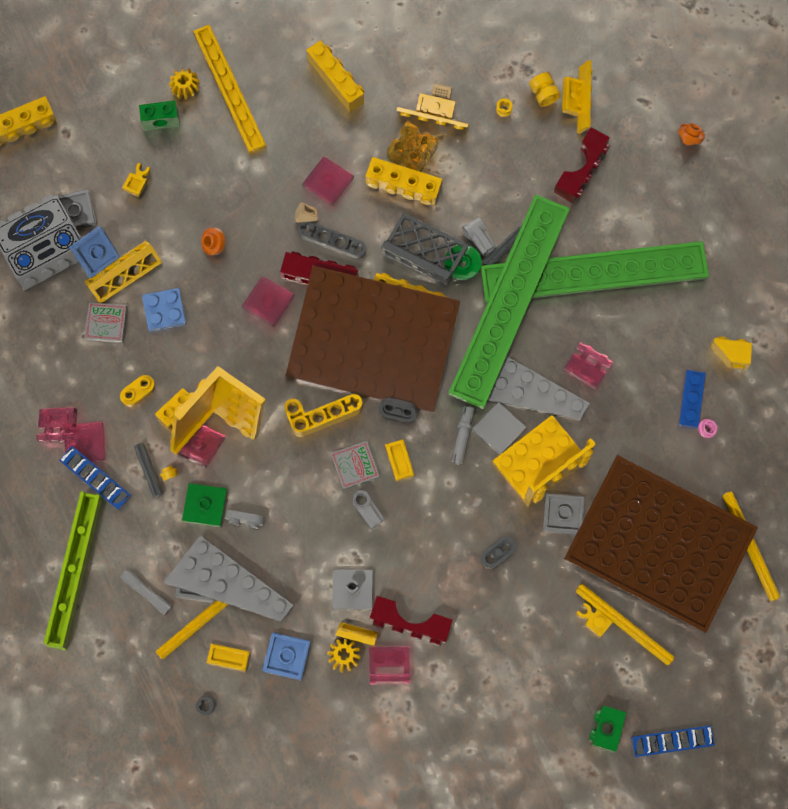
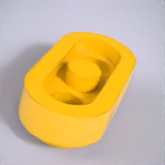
M148 375L138 377L121 391L120 399L122 403L127 407L136 406L155 390L154 380ZM143 382H148L146 387L141 386ZM127 394H133L131 398H126Z

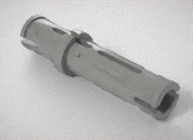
M463 406L462 416L457 425L459 429L451 460L452 463L457 465L464 464L470 430L473 428L472 419L475 409L472 407Z

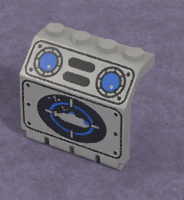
M50 194L41 199V204L35 202L24 208V213L20 210L7 217L9 221L5 222L4 219L0 221V250L24 291L78 263L69 247L80 240L81 237L57 195L53 196Z

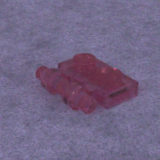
M580 342L577 349L583 352L582 355L579 356L573 353L563 370L596 390L606 374L600 368L602 365L610 368L613 362L607 359L606 355H601L592 350L593 347L586 346ZM589 356L596 360V365L588 362L586 358Z
M39 409L38 428L45 430L43 434L36 435V440L43 441L44 443L74 440V433H69V428H76L77 409ZM54 429H60L58 433H53Z

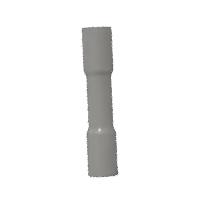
M127 569L120 578L150 601L162 614L167 615L171 611L173 606L142 583L130 570Z

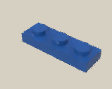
M686 370L678 426L698 429L706 373Z

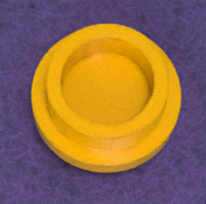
M171 465L161 469L163 473L159 474L165 481L178 476V468H173Z

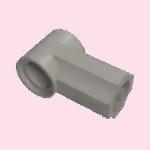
M479 217L462 226L465 236L469 241L472 240L482 256L490 254L496 248V245L486 232L483 221Z
M357 491L354 494L353 506L359 511L368 526L373 529L380 525L385 519L370 499L369 494L365 491ZM359 496L367 499L364 505L356 503V499Z

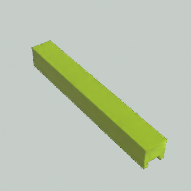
M80 492L43 644L47 645L46 647L67 650L103 497L98 494L93 495Z

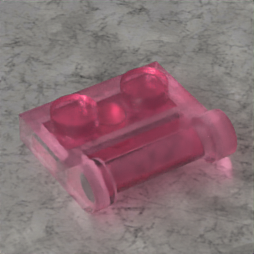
M369 647L370 684H376V682H404V684H410L409 647ZM376 668H403L404 674H376Z

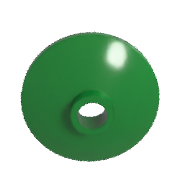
M457 245L451 248L452 255L460 253L462 247ZM472 246L468 247L452 275L453 278L468 280L478 274L481 269L482 260L475 248ZM451 259L444 261L445 269L450 271L453 265ZM466 263V266L461 267L460 264Z

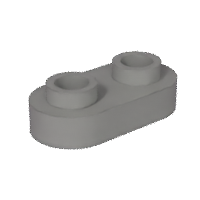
M226 510L225 519L228 520L229 524L239 525L244 523L247 524V527L254 529L263 526L265 517L257 514L235 510Z

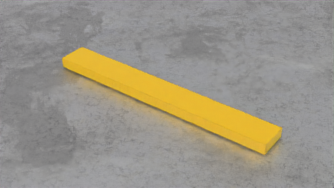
M210 24L194 30V36L249 154L267 148Z

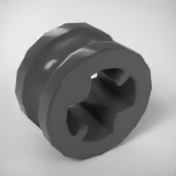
M206 696L201 697L196 703L197 711L202 715H210L215 709L214 701ZM205 700L207 703L208 701L211 703L208 706L209 710L206 712L204 709H200L203 705L202 702Z

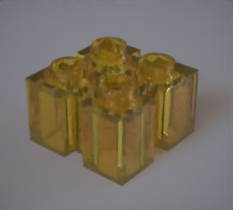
M406 121L399 131V140L395 138L388 147L387 159L397 165L403 162L407 168L422 172L426 166V158L431 159L438 148V139L427 132L424 135L420 134L419 127Z

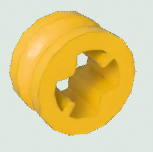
M506 98L500 99L496 104L497 114L501 117L509 116L512 112V102ZM501 105L508 106L507 110L501 109Z

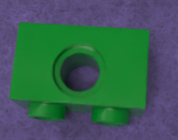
M175 100L139 105L140 121L144 131L180 126Z
M601 706L600 710L597 709L594 716V721L597 722L596 727L591 729L589 741H592L591 747L612 753L617 752L626 712L607 706ZM604 723L611 726L610 734L603 733L602 725Z

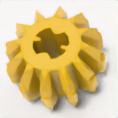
M181 68V72L175 70V76H170L169 88L173 95L177 94V98L180 99L184 96L187 100L188 95L194 97V92H199L198 86L200 81L197 78V74L195 72L192 73L190 68L186 72L183 68Z
M347 638L344 639V644H341L340 640L337 639V647L334 644L330 645L334 651H327L328 656H334L328 659V663L335 662L332 667L334 670L340 665L341 673L344 672V666H347V670L350 672L352 671L350 664L355 667L358 666L354 659H361L360 655L355 654L360 651V648L352 649L355 646V642L352 641L347 645ZM342 651H346L349 658L346 657V660H342L341 656L338 655L339 653L342 654Z

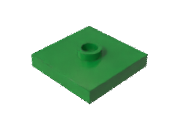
M188 483L182 522L221 528L227 488Z

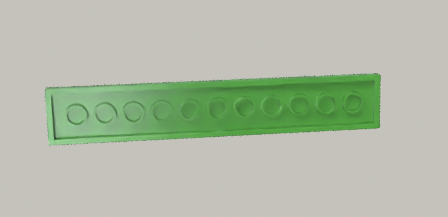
M535 194L448 395L479 408H485L570 208Z
M703 241L549 258L532 298L708 279L709 273ZM505 263L481 266L485 303H488Z

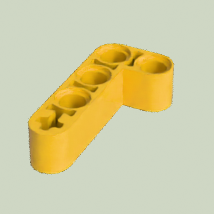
M351 394L306 413L297 399L286 401L284 408L293 433L298 437H305L360 414L363 409V403L359 395ZM352 402L357 404L356 408H354V406L351 405ZM291 406L299 408L295 413H291L288 410ZM333 409H340L341 413L335 416L331 413ZM316 416H322L324 418L323 421L320 423L314 422L313 419ZM299 423L306 425L303 430L296 429V425Z

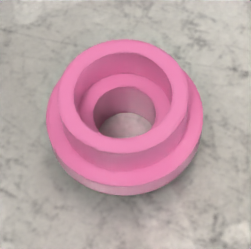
M704 419L699 423L698 431L702 437L711 438L717 432V425L710 419Z

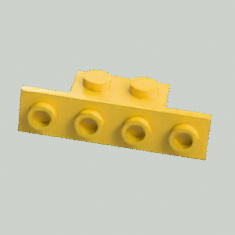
M591 60L579 66L578 79L569 76L563 78L562 112L577 116L578 134L589 129L591 125V76L593 72Z
M420 93L416 111L397 107L396 110L401 112V116L411 118V114L418 116V120L428 122L429 119H434L436 124L446 126L447 123L454 124L453 128L464 130V127H469V123L452 120L456 101Z

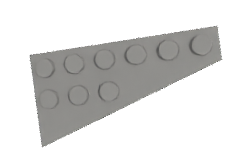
M506 357L488 398V401L499 402L502 405L554 414L558 417L577 421L581 420L590 404L509 357Z
M199 536L163 582L164 584L233 605L280 622L285 619L294 607L292 603L202 536Z

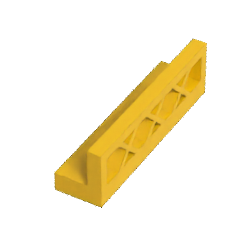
M145 240L93 278L85 280L84 283L98 303H102L161 264L162 261L152 245ZM152 253L156 261L150 265L143 264L145 257ZM132 265L139 266L138 273L135 275L128 274L129 267ZM117 275L124 276L120 285L112 284L114 277ZM101 286L108 287L107 293L101 297L95 291Z

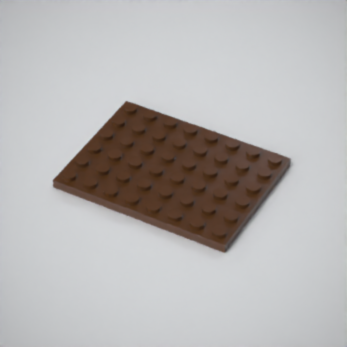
M312 266L285 376L380 400L384 398L403 400L413 403L418 409L434 412L461 301Z
M616 455L564 560L706 633L758 527Z

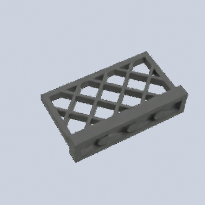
M402 213L387 241H384L381 250L383 255L448 286L469 244ZM404 220L412 223L413 228L403 231L401 225ZM425 229L429 232L430 236L419 239L417 231ZM415 232L417 239L406 242L404 234ZM402 235L403 244L396 245L392 243L394 237ZM442 237L445 239L446 244L435 246L433 239ZM431 240L433 248L423 250L420 242ZM418 243L420 251L416 253L410 252L408 246ZM458 245L462 247L460 253L452 255L451 246ZM448 248L450 256L439 258L437 250ZM435 251L437 259L433 261L426 260L424 254ZM451 259L453 265L449 271L442 267L441 262Z

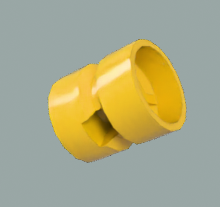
M549 72L538 74L529 81V86L532 92L536 94L535 98L540 107L549 106L561 97Z

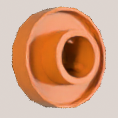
M681 124L678 129L682 142L686 145L701 144L705 138L702 129L696 124Z
M208 228L204 231L201 245L206 254L219 255L223 251L225 236L220 229Z

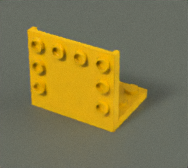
M217 366L207 379L203 378L199 382L198 389L194 393L190 392L185 403L174 410L170 451L177 455L213 413L223 418L229 426L240 430L245 437L255 440L259 435L266 399Z
M551 415L496 457L492 463L529 507L534 502L536 504L542 500L548 491L579 467L583 468L590 462L591 455L594 453L593 449L596 443L590 438L585 448L581 450L553 415Z

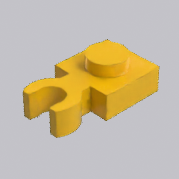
M141 163L136 165L135 174L130 172L122 187L123 191L139 198L148 183L144 177H147L151 172L148 166L145 171H140L142 168Z
M584 603L582 606L586 608L587 613L582 614L580 611H577L576 615L581 619L588 620L585 626L600 638L613 622L598 609L593 613L590 605Z

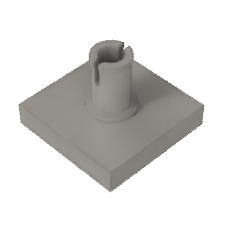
M333 569L332 609L372 610L373 570Z

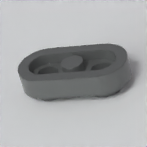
M384 398L379 406V412L382 416L403 422L414 421L418 413V409L413 403L394 398Z
M510 537L500 538L482 553V565L487 569H494L514 554L516 550L515 541ZM503 545H508V546H509V550H508V551L503 550V549H502V546H503ZM487 557H493L494 562H488Z

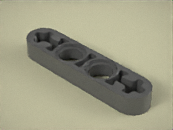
M301 222L298 225V234L304 240L355 259H361L366 254V245L358 239L313 222ZM309 227V231L306 234L303 233V229ZM320 233H327L328 239L325 241L319 240L318 235ZM338 239H343L346 244L343 247H338L335 245V242ZM358 246H360V247H361V251H358V253H355V249H354V248H357Z

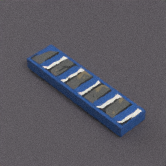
M73 446L59 460L118 510L132 496Z
M711 725L631 737L634 758L715 746Z

